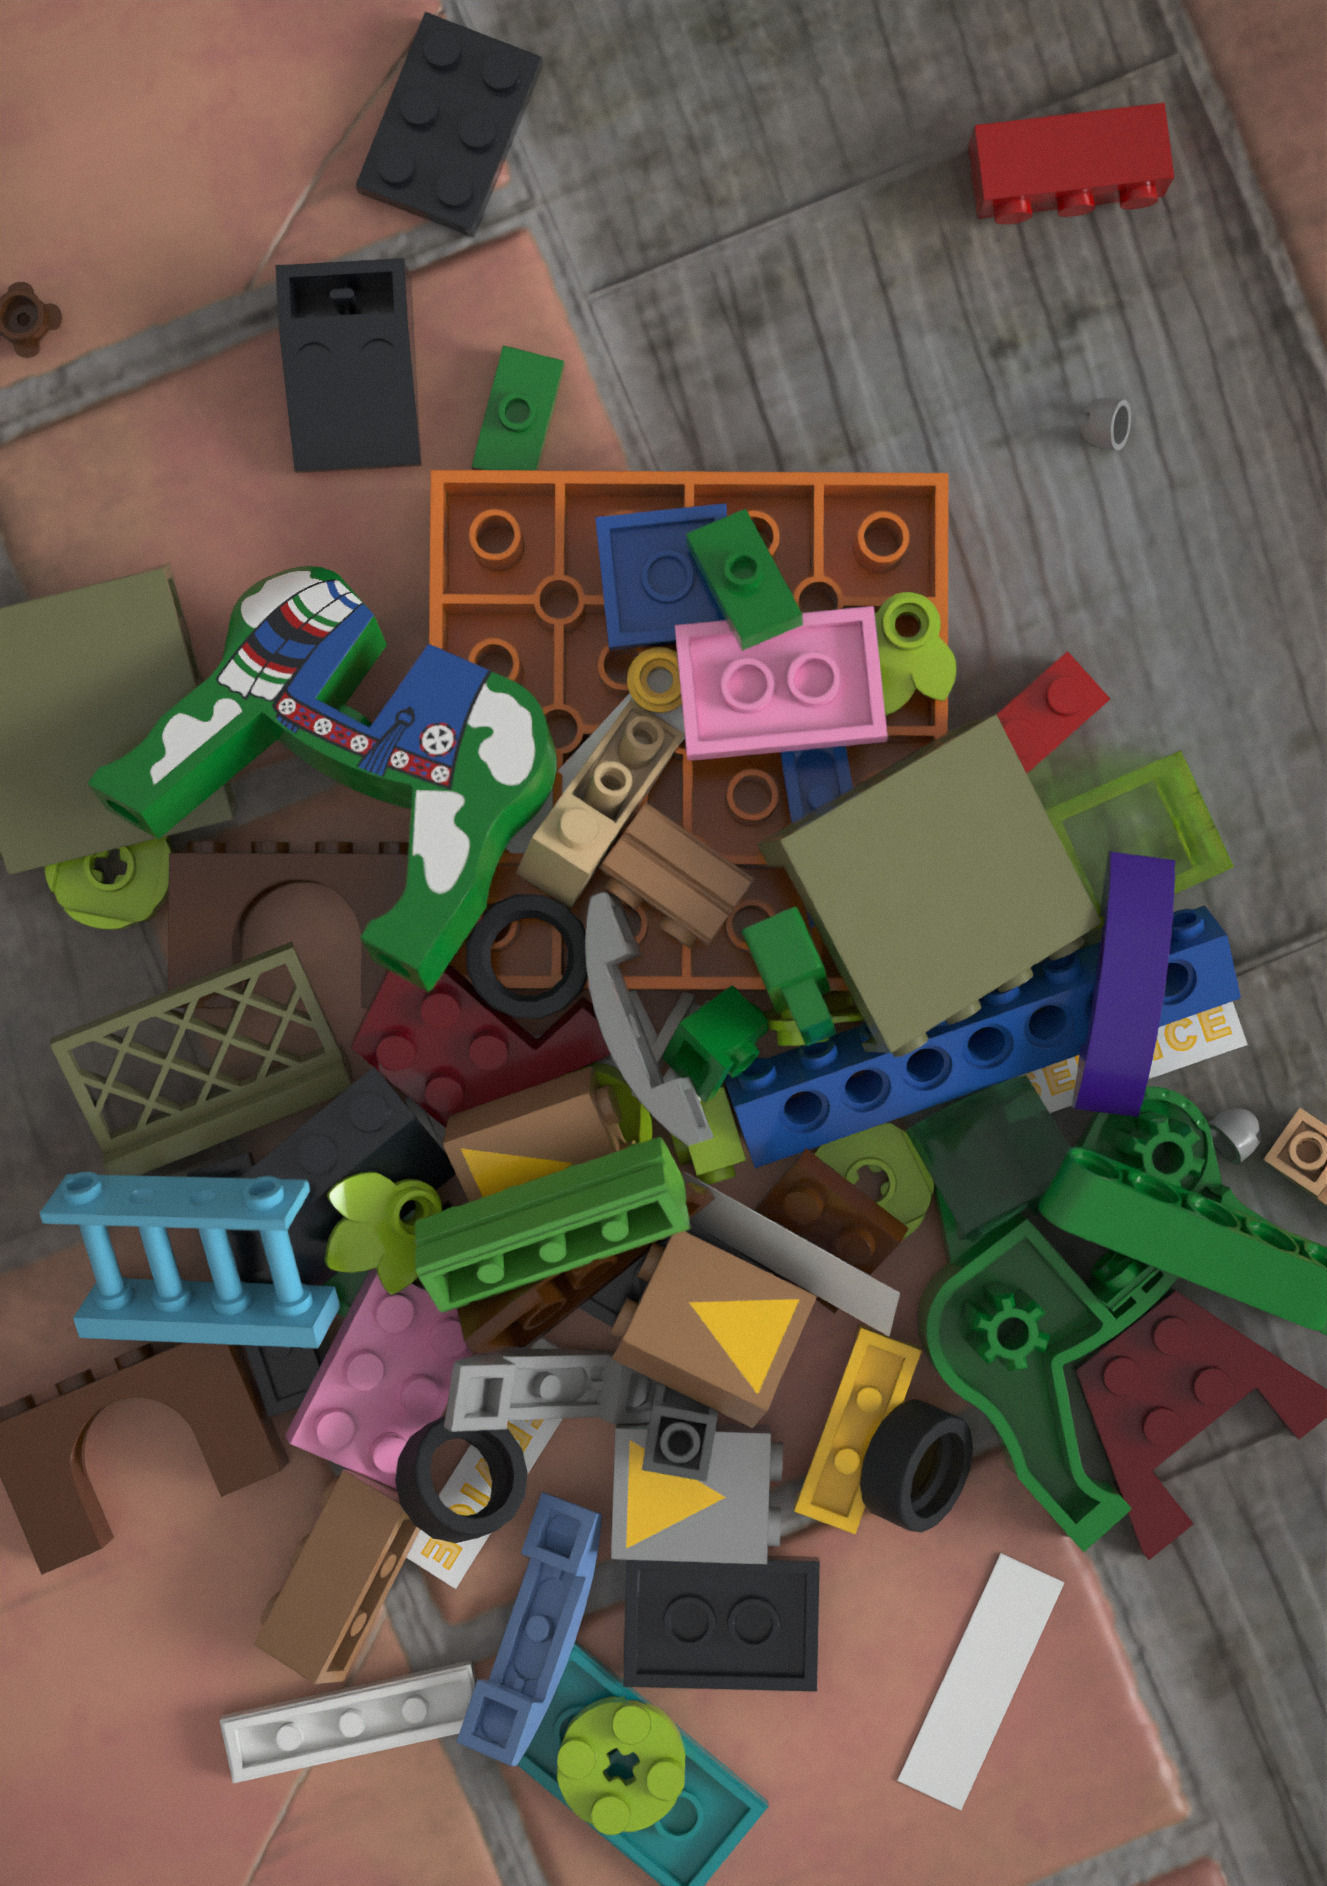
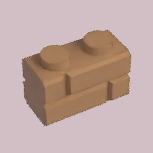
M645 803L600 867L602 872L611 877L604 886L607 891L634 910L639 907L642 901H645L664 915L657 926L688 948L692 946L696 939L707 946L710 944L754 881V878L648 803Z

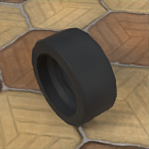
M516 894L494 903L483 913L482 919L473 927L467 941L466 968L475 991L492 1008L515 1018L542 1019L564 1010L582 993L588 979L585 947L586 931L582 922L564 904L541 894ZM522 918H538L552 924L562 934L568 948V966L562 979L551 990L536 996L519 995L507 990L497 980L491 966V947L497 934L507 924Z
M915 1399L895 1407L883 1419L871 1438L862 1463L860 1489L862 1501L869 1511L908 1531L922 1533L936 1526L951 1511L964 1488L970 1471L973 1443L971 1430L964 1419L927 1402Z
M445 1415L428 1423L410 1436L398 1457L395 1483L400 1505L414 1526L433 1539L459 1543L493 1533L514 1518L525 1498L528 1472L523 1451L508 1428L451 1432L444 1428ZM453 1439L467 1441L479 1450L489 1466L492 1479L490 1500L487 1506L476 1514L467 1516L456 1514L443 1504L434 1490L430 1473L432 1455L436 1448L445 1441Z

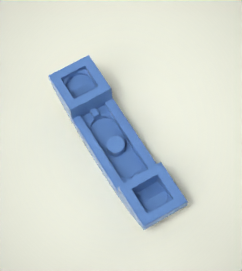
M541 1492L521 1554L529 1557L530 1560L491 1675L489 1679L477 1680L456 1741L457 1743L509 1766L518 1765L548 1710L577 1637L598 1555L602 1522L601 1513L552 1494Z

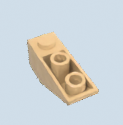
M630 700L531 838L516 874L571 909L615 845L680 745L685 734L653 713L644 710L633 700Z

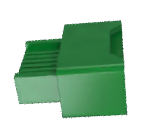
M792 907L743 929L741 932L776 1012L780 1013L790 1009L805 1046L808 1047L835 1035L836 1031L831 1016L821 996L830 991L831 988L824 966L798 908Z

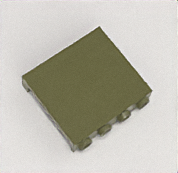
M170 563L147 568L139 573L0 607V860L3 859L8 875L156 839L107 811L87 783L99 767L110 764L135 749L148 736L161 716L203 683ZM231 780L226 782L162 837L233 820L239 808Z
M996 714L966 721L757 843L768 867L784 865L873 1036L861 1043L865 1052L892 1053L893 1057H900L915 1051L929 1040L926 1031L944 1020L947 1025L970 1017L982 1007L978 999L996 988L998 992H1005L1025 983L1034 975L1030 967L1046 957H1049L1050 960H1057L1075 952L1085 944L1082 935L1102 923Z

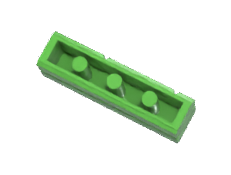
M657 1137L642 1143L632 1144L625 1149L582 1164L571 1165L564 1170L530 1182L508 1187L504 1191L478 1200L450 1207L443 1212L415 1221V1242L417 1244V1248H415L416 1272L439 1311L444 1313L468 1305L471 1301H479L591 1263L592 1260L603 1259L689 1230L688 1209L685 1204L687 1200L682 1174L663 1138Z

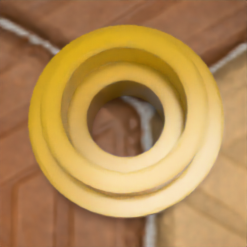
M665 647L650 648L640 653L631 663L627 675L629 693L632 699L644 710L652 713H667L682 705L678 654L675 650ZM659 669L669 672L673 678L672 686L662 693L652 691L647 684L649 675Z

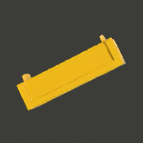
M860 1323L855 1333L856 1340L802 1489L800 1492H797L793 1503L794 1512L856 1534L866 1506L862 1501L860 1478L862 1463L869 1443L883 1419L895 1407L904 1402L922 1349L917 1344L909 1341L903 1343L872 1331L871 1327Z

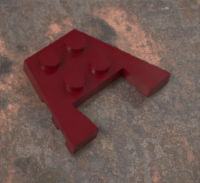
M483 913L476 922V924L482 919ZM448 964L429 993L393 972L386 970L353 1037L351 1046L352 1050L371 1066L375 1067L378 1072L445 1128L450 1115L559 1078L611 1055L599 1026L594 1006L584 996L545 1033L536 1039L509 1015L492 1008L475 991L473 984L450 964Z
M1172 1288L1132 1324L1100 1345L1073 1367L1098 1439L1103 1446L1113 1473L1118 1493L1132 1508L1127 1514L1135 1533L1134 1537L1138 1548L1148 1560L1194 1525L1155 1476L1153 1470L1252 1390L1256 1389L1293 1437L1298 1440L1327 1418L1326 1388Z

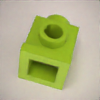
M723 1085L720 1086L715 1097L707 1103L702 1099L700 1101L714 1138L688 1146L671 1133L680 1166L693 1162L698 1180L707 1185L737 1176L734 1164L746 1161Z

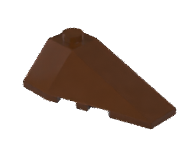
M689 1182L685 1184L687 1200L685 1204L690 1219L712 1202L715 1197L706 1187ZM662 1238V1239H659V1240H656V1241H653V1242L659 1244V1243L662 1242L665 1238ZM653 1242L603 1259L592 1260L591 1263L479 1301L474 1300L469 1302L468 1305L457 1308L464 1342L471 1352L480 1353L528 1349L647 1254Z

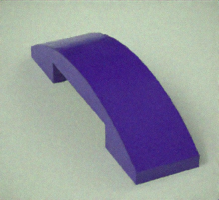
M1108 851L1099 916H1104L1087 1040L1086 1044H1081L1072 1104L1074 1109L1132 1117L1139 1116L1153 1061L1166 985L1173 921L1175 860Z

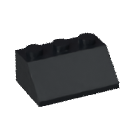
M375 1067L365 1073L239 1177L256 1179L263 1176H273L278 1179L308 1180L310 1192L287 1230L300 1280L305 1285L323 1286L340 1272L328 1268L325 1263L328 1238L336 1224L344 1218L332 1206L327 1197V1193L337 1182L360 1172H377L393 1183L404 1179H417L427 1183L437 1191L456 1175L448 1155ZM409 1200L403 1204L399 1213L401 1220L416 1208L414 1200ZM251 1230L262 1243L259 1230Z

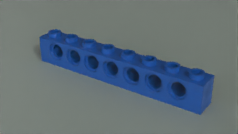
M1205 905L1196 909H1182L1173 912L1168 970L1159 1027L1241 999L1228 936ZM1100 942L1078 949L1060 959L1050 960L1047 957L1043 962L1033 965L1030 968L1034 975L1028 981L1005 992H998L997 988L978 999L982 1006L980 1010L954 1024L947 1025L945 1020L926 1031L929 1040L923 1046L906 1055L893 1057L892 1053L865 1052L861 1043L873 1035L864 1021L858 1027L830 1036L827 1041L815 1043L808 1047L800 1045L798 1048L769 1058H756L746 1070L734 1078L727 1074L724 1082L754 1167L758 1168L801 1153L805 1148L809 1150L1080 1055L1081 1044H1086ZM1047 1006L1044 1010L1033 1014L1039 1008ZM987 1027L984 1031L976 1035H972L977 1030ZM927 1048L924 1052L912 1056L918 1050ZM866 1070L858 1076L851 1077L854 1073L858 1071ZM806 1091L798 1097L790 1098L795 1093Z

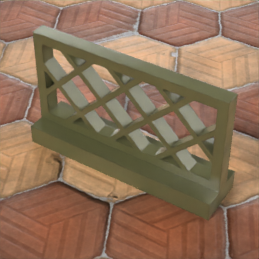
M293 941L50 1039V1047L104 1155L103 1166L108 1175H142L336 1097L353 1084L351 1064L342 1044L339 1045ZM286 964L295 983L286 1005L252 993L261 973ZM247 979L243 989L233 986V984ZM215 992L238 1001L226 1029L192 1017L199 998ZM300 996L308 1013L295 1009ZM186 1004L183 1013L173 1010V1008ZM247 1004L280 1016L269 1044L235 1032ZM154 1016L177 1025L166 1053L131 1041L139 1022ZM290 1020L315 1029L323 1045L322 1048L302 1056L278 1048ZM126 1028L123 1037L112 1034ZM186 1028L220 1040L209 1068L175 1056ZM95 1041L117 1049V1052L106 1077L80 1068L71 1049ZM229 1044L263 1056L255 1075L239 1080L218 1072ZM125 1053L160 1065L149 1092L115 1080ZM272 1060L282 1063L269 1068ZM169 1068L203 1080L195 1099L180 1104L158 1096ZM212 1084L222 1087L209 1093ZM89 1086L101 1089L96 1100ZM112 1093L143 1104L137 1122L111 1132L101 1112L108 1094ZM152 1108L162 1111L149 1117Z

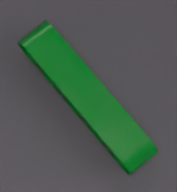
M1072 1147L1068 1150L1039 1202L1038 1208L1042 1215L1057 1227L1071 1234L1305 1328L1322 1331L1327 1326V1247L1081 1147Z

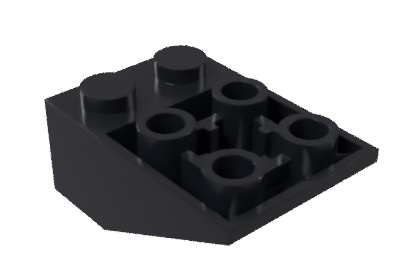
M405 258L275 265L279 335L295 473L422 466L412 281Z

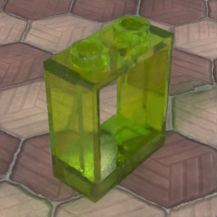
M1181 750L1045 810L1098 916L1100 914V905L1062 821L1149 782H1154L1192 866L1191 869L1175 875L1174 894L1234 868ZM1099 916L1102 923L1090 931L1103 926L1104 916Z

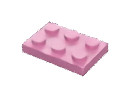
M874 606L802 613V626L743 651L726 620L675 625L687 760L886 742L887 728Z
M370 1269L285 1434L288 1442L397 1489L395 1477L400 1453L410 1436L428 1423L440 1418L448 1403L454 1362L471 1357L473 1354L464 1342L457 1308L444 1313L440 1312L425 1287L416 1282H412L403 1290L391 1295L382 1286L377 1269Z

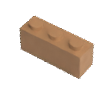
M342 1470L340 1476L332 1480L325 1489L320 1501L322 1511L311 1533L306 1535L296 1546L290 1561L292 1570L282 1590L276 1593L264 1608L261 1616L263 1627L254 1643L255 1646L313 1684L344 1681L420 1532V1529L413 1525L400 1505L397 1489L352 1470Z

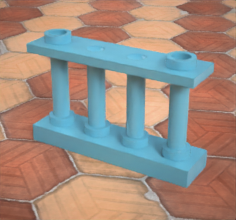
M93 1172L67 1174L40 1211V1216L43 1224L79 1225L96 1280L95 1285L73 1317L79 1338L318 1348L334 1320L340 1304L335 1286H316L301 1283L287 1230L310 1192L308 1180L278 1179L273 1176L250 1179L97 1175ZM107 1226H138L154 1280L122 1277ZM166 1227L198 1228L213 1282L186 1281L181 1279ZM226 1229L259 1230L274 1284L245 1283L240 1280Z

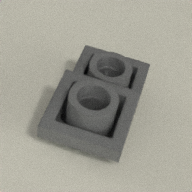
M657 1382L642 1470L707 1482L718 1411Z

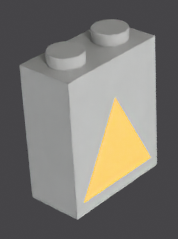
M650 1423L616 1424L611 1559L767 1564L768 1546H780L781 1507H769L770 1481H782L783 1443L771 1442L769 1425L756 1424L754 1428H751L745 1424L717 1423L707 1482L642 1470Z

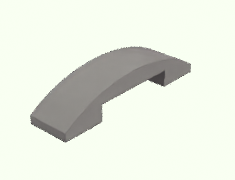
M606 892L592 896L590 898L586 923V967L595 1014L610 1053L637 1098L670 1133L688 1146L710 1140L714 1137L691 1078H675L666 1083L664 1082L621 973L619 964L642 955L621 900L612 893Z
M523 1349L474 1355L458 1360L453 1364L444 1428L451 1432L507 1429L508 1421L586 1417H599L611 1424L650 1423L657 1381L612 1360L611 1358L615 1351Z

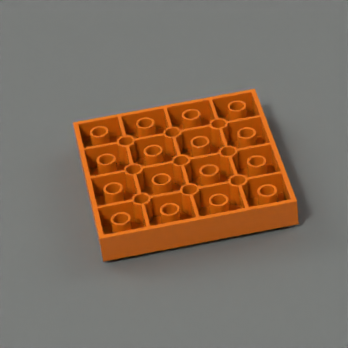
M431 470L429 644L517 682L536 698L543 710L557 756V770L553 784L554 807L562 796L563 774L558 770L629 694L627 675L633 660L643 651L654 647L670 648L677 652V644L609 651L595 517L726 503L727 516L746 508L802 613L874 606V612L878 613L881 605L891 596L902 592H914L928 598L936 607L941 622L939 637L948 646V473ZM902 615L896 619L895 628L901 636L909 638L919 632V624L914 617ZM916 689L911 698L899 710L885 716L887 728L886 742L846 746L852 786L855 787L948 733V697L945 701L934 700ZM684 739L616 843L623 836L645 803H648L754 878V881L708 946L698 939L695 940L690 948L677 941L657 926L664 915L645 901H642L636 910L621 901L642 954L619 964L628 990L725 991L733 985L738 991H767L741 931L785 910L797 907L824 966L831 988L828 992H850L817 928L809 927L806 907L784 865L768 867L757 846L758 842L791 824L780 752L688 761L686 739ZM505 848L492 877L484 912L494 903L516 894H541L555 901L557 900L517 875L516 871L524 853H511ZM600 867L572 908H568L582 922L585 931L590 898L602 892L610 893L604 886L611 877L602 872ZM522 918L507 924L497 934L491 947V966L497 980L507 990H551L562 979L568 966V948L562 934L552 924L538 918ZM471 930L449 964L472 983L466 968L467 941L472 932ZM588 979L583 990H590Z

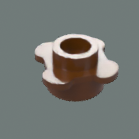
M16 282L9 287L8 292L0 297V336H4L14 345V351L20 357H34L39 353L40 342L49 330H55L60 327L62 313L55 304H45L34 294V289L30 284ZM24 314L28 315L30 318L29 323L20 325L19 317Z

